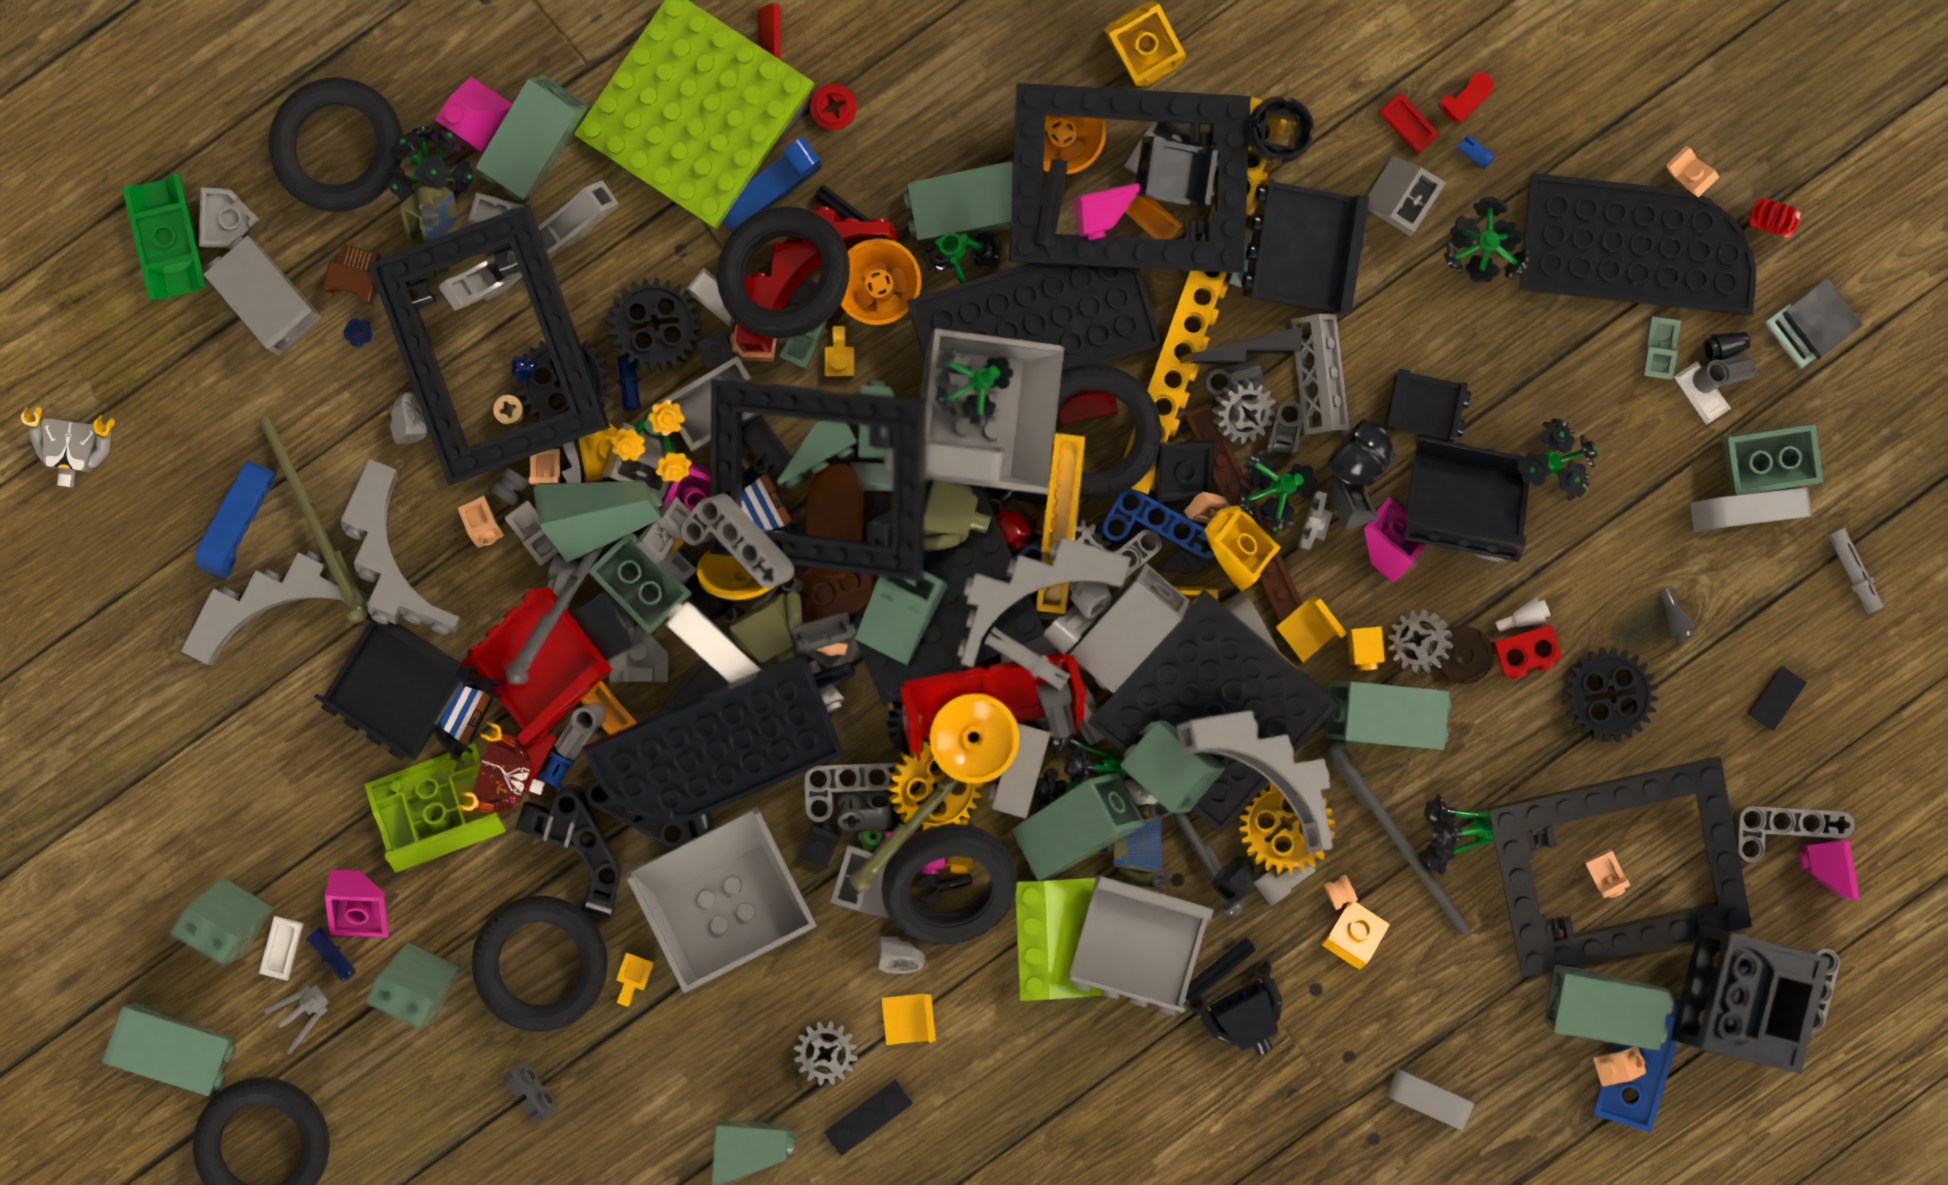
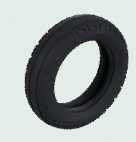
M323 78L303 85L294 91L279 107L269 132V157L278 180L297 200L312 208L323 211H350L371 203L387 190L390 181L389 173L394 171L395 168L400 167L402 160L390 154V149L395 145V140L402 136L403 133L394 109L375 89L362 82L348 78ZM330 105H346L361 111L370 120L376 135V151L370 166L355 180L339 185L324 184L309 177L301 167L296 152L297 136L304 121L315 111Z
M798 207L770 208L746 219L733 231L725 242L717 265L719 295L731 317L752 333L776 339L801 336L825 323L840 306L846 294L850 278L848 251L838 231L820 215ZM796 236L810 241L818 248L822 262L820 279L813 292L799 304L786 309H769L752 301L747 293L745 274L748 263L754 253L762 245L778 237Z
M1079 365L1064 370L1061 373L1057 411L1068 399L1079 393L1101 391L1111 394L1122 401L1129 409L1135 423V438L1132 448L1121 463L1103 472H1082L1081 499L1096 500L1110 498L1132 488L1150 470L1160 447V417L1156 404L1149 392L1130 374L1108 365Z
M944 824L939 825L940 827L927 828L906 840L888 861L881 884L885 909L895 925L910 937H914V939L938 945L970 941L995 927L1009 911L1017 888V873L1014 861L1007 848L995 836L983 829L970 825ZM942 858H970L981 863L990 873L989 882L984 893L970 905L955 911L935 912L926 910L918 906L909 896L910 884L915 875L926 865Z
M551 896L520 898L497 910L480 930L472 953L473 980L483 1003L503 1022L526 1031H552L577 1021L597 1001L604 987L607 975L608 960L606 946L595 923L584 911L574 904ZM531 922H546L560 927L574 940L580 954V974L574 988L562 1000L548 1005H533L516 998L506 988L499 971V956L505 940L518 927Z
M255 1077L229 1085L216 1094L206 1105L197 1121L193 1136L194 1162L204 1185H249L235 1177L226 1166L221 1151V1138L229 1119L241 1108L254 1104L270 1105L282 1110L294 1121L300 1133L302 1149L299 1162L293 1173L285 1181L276 1185H317L328 1161L329 1133L326 1121L319 1107L303 1090L280 1079Z

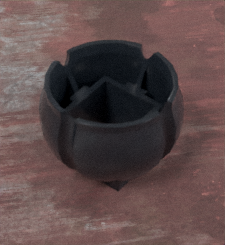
M1283 96L1270 97L1259 103L1249 116L1248 121L1251 123V127L1247 129L1249 144L1259 157L1268 162H1272L1273 159H1276L1279 164L1292 162L1300 158L1312 144L1313 138L1310 136V133L1314 131L1313 118L1309 110L1295 98L1290 97L1288 100H1284ZM1268 117L1291 121L1288 146L1264 142Z
M1364 418L1342 440L1343 447L1336 448L1329 458L1327 466L1344 483L1354 486H1369L1378 481L1397 455L1393 452V444L1385 429L1379 424Z

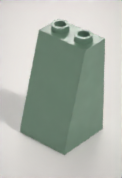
M545 75L528 78L475 168L482 172L481 176L492 184L499 183L505 187V192L516 200L531 198L592 107Z
M1012 161L908 183L909 191H905L903 194L906 209L912 208L914 220H908L911 238L917 237V243L924 244L935 242L936 239H941L947 233H955L960 237L962 234L972 236L980 233L984 234L1010 229Z
M1329 681L1328 693L1339 702V705L1325 720L1324 739L1444 750L1449 737V731L1446 727L1447 715L1451 710L1449 691L1353 681Z
M1115 773L1086 780L1011 830L1016 837L1018 847L1023 851L1029 862L1031 872L1038 881H1042L1061 874L1146 824L1120 774Z
M223 877L185 908L171 934L217 962L225 964L245 957L274 907Z
M407 942L378 975L366 1003L420 1029L436 1021L461 967Z
M1555 964L1544 1022L1556 1033L1659 1051L1661 1043H1665L1668 1028L1665 1025L1666 1015L1672 1011L1673 997L1670 996L1671 992L1665 987Z
M135 1002L122 1006L102 1063L210 1096L215 1094L216 1090L220 1091L224 1084L226 1075L222 1072L226 1062L230 1063L235 1054L236 1047L232 1046L235 1038Z

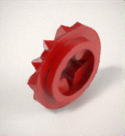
M834 83L827 84L814 93L811 99L810 110L813 119L820 127L830 131L844 129L853 122L857 112V102L855 96L847 87ZM829 96L836 104H842L838 108L839 118L832 111L827 112L825 110L829 107Z

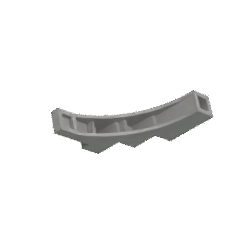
M603 180L584 187L567 204L538 226L550 259L562 248L579 242L619 205ZM514 252L507 254L510 264L517 262ZM494 256L468 271L445 280L439 288L456 311L484 298L487 301L505 293L522 277V274L517 272L503 277Z
M369 459L341 519L342 530L345 531L347 536L356 540L365 538L354 561L355 571L358 572V576L370 582H374L375 579L378 580L367 604L368 613L371 614L372 619L382 624H388V621L397 624L402 614L405 620L413 624L419 625L422 622L430 625L433 631L441 635L450 633L456 636L460 627L459 616L433 607L420 597L403 577L393 559L387 540L386 524L390 498L398 480L397 470Z
M1062 537L1060 543L1054 542L1050 554V559L1055 560L1054 565L1019 555L1017 561L1011 560L1006 577L1012 578L1010 583L976 573L974 579L968 578L964 590V595L969 596L967 603L976 605L978 608L977 611L971 610L966 627L971 628L968 640L962 639L958 656L963 657L961 664L974 666L982 637L991 624L1002 612L1025 595L1049 585L1068 581H1097L1122 587L1131 558Z
M309 550L306 555L298 552L283 582L280 581L282 576L266 568L264 573L255 570L241 600L238 599L239 593L225 586L222 591L213 588L181 652L207 665H213L230 638L244 624L270 608L300 599L330 598L343 602L345 600L333 575L329 574L327 578L324 577L329 566L322 563L324 558ZM358 589L367 606L371 595Z
M1252 711L1193 720L1177 725L1183 755L1213 753L1228 756L1249 765L1272 782L1287 799L1302 825L1307 853L1333 848L1331 841L1332 832L1328 827L1325 813L1326 804L1321 794V790L1330 788L1329 771L1326 768L1324 759L1294 764V751L1289 736L1283 735L1258 740L1257 723L1254 720Z

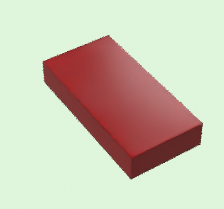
M1402 92L1398 93L1378 112L1416 155L1420 154L1440 135Z
M1101 391L1079 393L1068 399L1058 410L1061 426L1119 412L1115 396Z

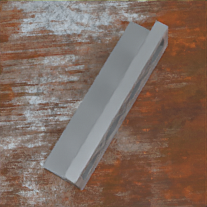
M1315 314L1291 319L1292 329L1301 327V351L1295 352L1300 403L1303 410L1304 435L1350 430L1336 314ZM1311 323L1312 334L1308 341L1302 335L1301 324ZM1309 351L1315 358V364L1311 370L1306 366L1305 361ZM1312 381L1318 385V393L1315 398L1309 394V386ZM1315 410H1318L1321 413L1322 426L1313 428L1312 415Z

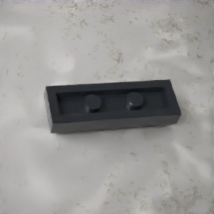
M895 1079L826 1129L824 1133L842 1156L911 1106L913 1102Z

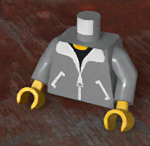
M25 407L21 415L22 421L28 427L31 442L39 459L43 461L44 466L58 468L57 486L74 488L76 471L91 473L92 469L98 467L110 453V430L115 425V420L112 418L107 422V426L101 421L102 415L98 416L93 425L43 418L41 422L39 421L42 415L40 407L35 408V416H31L28 413L27 407Z

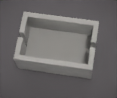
M738 356L662 400V403L668 399L672 405L675 403L680 405V411L685 417L684 422L679 423L684 425L681 426L680 433L693 454L711 444V379L725 378L752 381ZM743 412L742 425L760 414Z
M1017 723L1019 747L1016 757L1010 767L1001 774L999 784H992L988 801L993 803L992 809L1027 818L1050 732Z

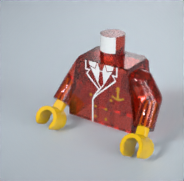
M486 722V724L492 727V732L488 736L480 732L482 738L489 740L472 793H459L460 796L467 798L466 806L457 805V808L460 810L473 809L474 811L493 814L511 810L515 804H521L524 793L541 797L546 781L530 776L534 765L530 762L529 752L521 745L517 738L501 730L498 725Z

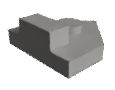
M200 188L199 247L229 248L236 239L242 237L259 221V218L245 206L231 189Z
M1320 491L1313 493L1297 545L1298 549L1309 551L1314 539L1325 540L1333 513L1324 509L1327 493Z
M638 624L634 628V634L630 637L633 647L610 661V667L613 670L610 672L609 682H669V652Z

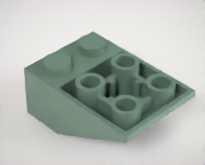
M827 421L815 424L778 479L781 488L788 487L789 490H792L805 482L803 477L812 472L816 475L830 466V462L838 458L843 462L856 454L855 449L859 445L848 424Z
M924 572L923 579L919 581L880 576L855 640L908 665L948 586L944 581Z

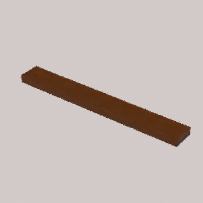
M1211 402L1184 413L1183 415L1195 441L1212 440L1215 442L1213 481L1220 496L1226 498L1230 507L1240 506L1237 495L1239 494L1241 484L1248 487L1251 495L1253 494L1246 478L1243 477L1244 474L1227 437L1217 430L1219 426L1213 422L1217 415L1212 411L1213 406ZM1255 500L1256 516L1252 517L1247 510L1245 512L1273 539L1266 522L1261 520L1263 515ZM1278 551L1261 571L1258 579L1276 619L1280 623L1298 608L1302 601Z

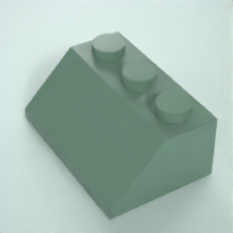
M1804 423L1720 436L1724 466L1735 496L1823 483L1816 424Z
M632 532L622 537L589 570V573L649 635L653 636L670 619L667 616L677 604H684L692 593L661 562L655 564L636 545L639 538Z

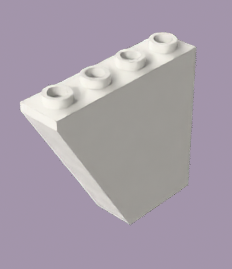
M688 602L685 605L679 603L667 615L670 618L667 625L730 683L762 670L696 606Z

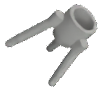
M317 984L313 987L307 985L300 992L265 1008L263 1011L265 1014H268L302 998L299 1001L300 1006L277 1024L279 1028L292 1021L303 1011H306L309 1015L315 1012L286 1050L287 1054L293 1052L318 1019L328 1011L325 1006L330 1003V1000Z

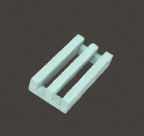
M1789 304L1764 323L1798 368L1801 369L1816 357L1808 350L1783 317L1782 313L1791 307ZM1776 321L1780 323V325L1783 327V329L1786 331V333L1789 335L1792 341L1796 344V346L1805 356L1804 359H1802V357L1799 355V353L1796 351L1793 345L1789 342V340L1777 326V324L1775 323Z

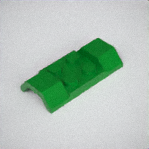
M175 173L166 179L143 185L122 186L148 299L150 301L171 299L195 293L207 287L180 173Z

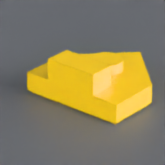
M610 423V428L574 441L586 483L606 479L601 476L613 447L611 438L617 435L619 431Z

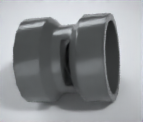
M505 466L501 472V481L494 483L490 491L515 506L519 500L518 493L527 488L529 481Z

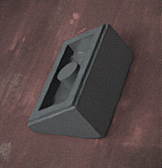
M1337 477L1334 478L1328 491V496L1343 529H1351L1378 519V515L1364 486L1349 485Z

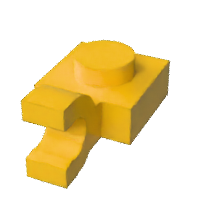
M833 326V347H825V377L855 376L854 347H846L845 326Z
M626 952L616 979L624 983L617 1003L629 1007L635 989L645 990L655 964L654 962Z

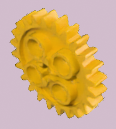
M921 740L920 761H917L915 751L911 752L909 756L901 752L900 755L904 760L903 763H893L898 772L889 773L888 775L895 781V783L887 785L890 791L895 792V794L888 798L892 803H897L893 810L897 814L902 813L900 819L904 823L908 822L937 790L931 785L934 782L939 784L949 776L940 766L937 770L930 771V765L935 761L931 747L924 740ZM920 781V788L916 792L910 793L911 784ZM961 781L959 788L951 790L941 801L940 807L920 825V830L923 832V830L930 826L940 827L939 825L950 824L951 822L961 824L959 820L961 815L969 819L970 816L966 810L968 807L977 809L972 800L973 798L982 797L980 793L975 791V788L983 786V783H966Z
M1270 782V791L1266 792L1262 789L1259 792L1261 797L1255 796L1251 801L1253 806L1247 805L1244 811L1248 815L1240 816V822L1246 826L1240 827L1239 832L1242 835H1248L1241 840L1242 845H1251L1247 850L1248 856L1257 853L1255 864L1258 865L1266 861V871H1269L1274 865L1277 868V874L1280 875L1283 867H1287L1289 874L1293 875L1294 867L1298 866L1299 870L1303 873L1305 872V863L1314 868V857L1316 856L1323 860L1325 858L1323 851L1307 853L1304 835L1300 833L1302 825L1296 813H1289L1283 809V806L1289 802L1278 788ZM1332 809L1325 810L1327 818L1333 815ZM1269 818L1274 821V825L1269 829H1264L1258 825L1262 819ZM1327 819L1328 827H1335V820ZM1282 824L1292 825V831H1288L1286 828L1282 830ZM1274 836L1270 842L1265 841L1266 838ZM1280 842H1288L1291 845V849L1287 852H1279L1275 847Z

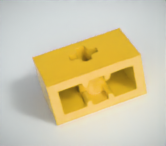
M1382 627L1359 628L1346 631L1349 666L1357 665V671L1378 669L1377 663L1385 662Z

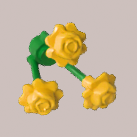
M668 399L661 404H654L646 412L645 419L638 421V426L635 430L630 428L626 431L624 428H621L617 435L611 438V443L614 445L612 452L618 454L623 461H627L629 458L632 461H637L639 455L646 451V447L643 445L645 439L639 436L642 430L646 429L650 434L661 435L663 438L666 455L665 458L658 459L659 466L656 469V474L661 476L662 481L680 482L683 477L689 476L688 468L691 465V461L686 459L684 453L674 454L669 439V434L672 431H680L681 425L679 423L685 420L680 411V405L677 403L672 405Z

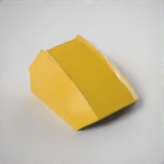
M1155 1L1141 4L1119 19L1110 22L1103 30L1136 86L1151 85L1178 69L1186 57L1159 3Z
M1237 505L1220 509L1204 529L1213 554L1241 592L1256 582L1261 571L1281 548Z

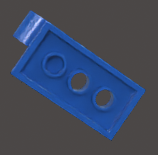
M1673 998L1672 1011L1666 1015L1667 1038L1665 1043H1661L1660 1050L1639 1047L1640 1054L1647 1064L1646 1074L1628 1082L1601 1086L1593 1115L1651 1133L1677 1042L1670 1040L1680 1000ZM1614 1043L1612 1052L1622 1051L1631 1046ZM1626 1087H1633L1639 1092V1099L1636 1102L1629 1103L1624 1100L1622 1091Z

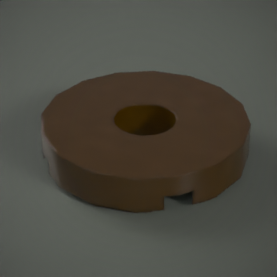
M1460 626L1451 628L1449 631L1453 636L1447 639V641L1453 645V648L1445 650L1449 659L1441 658L1439 660L1442 666L1438 668L1439 671L1453 683L1469 684L1479 681L1487 675L1492 666L1494 651L1491 641L1485 633L1474 627ZM1463 646L1469 648L1472 652V659L1466 664L1459 662L1456 657L1457 650Z

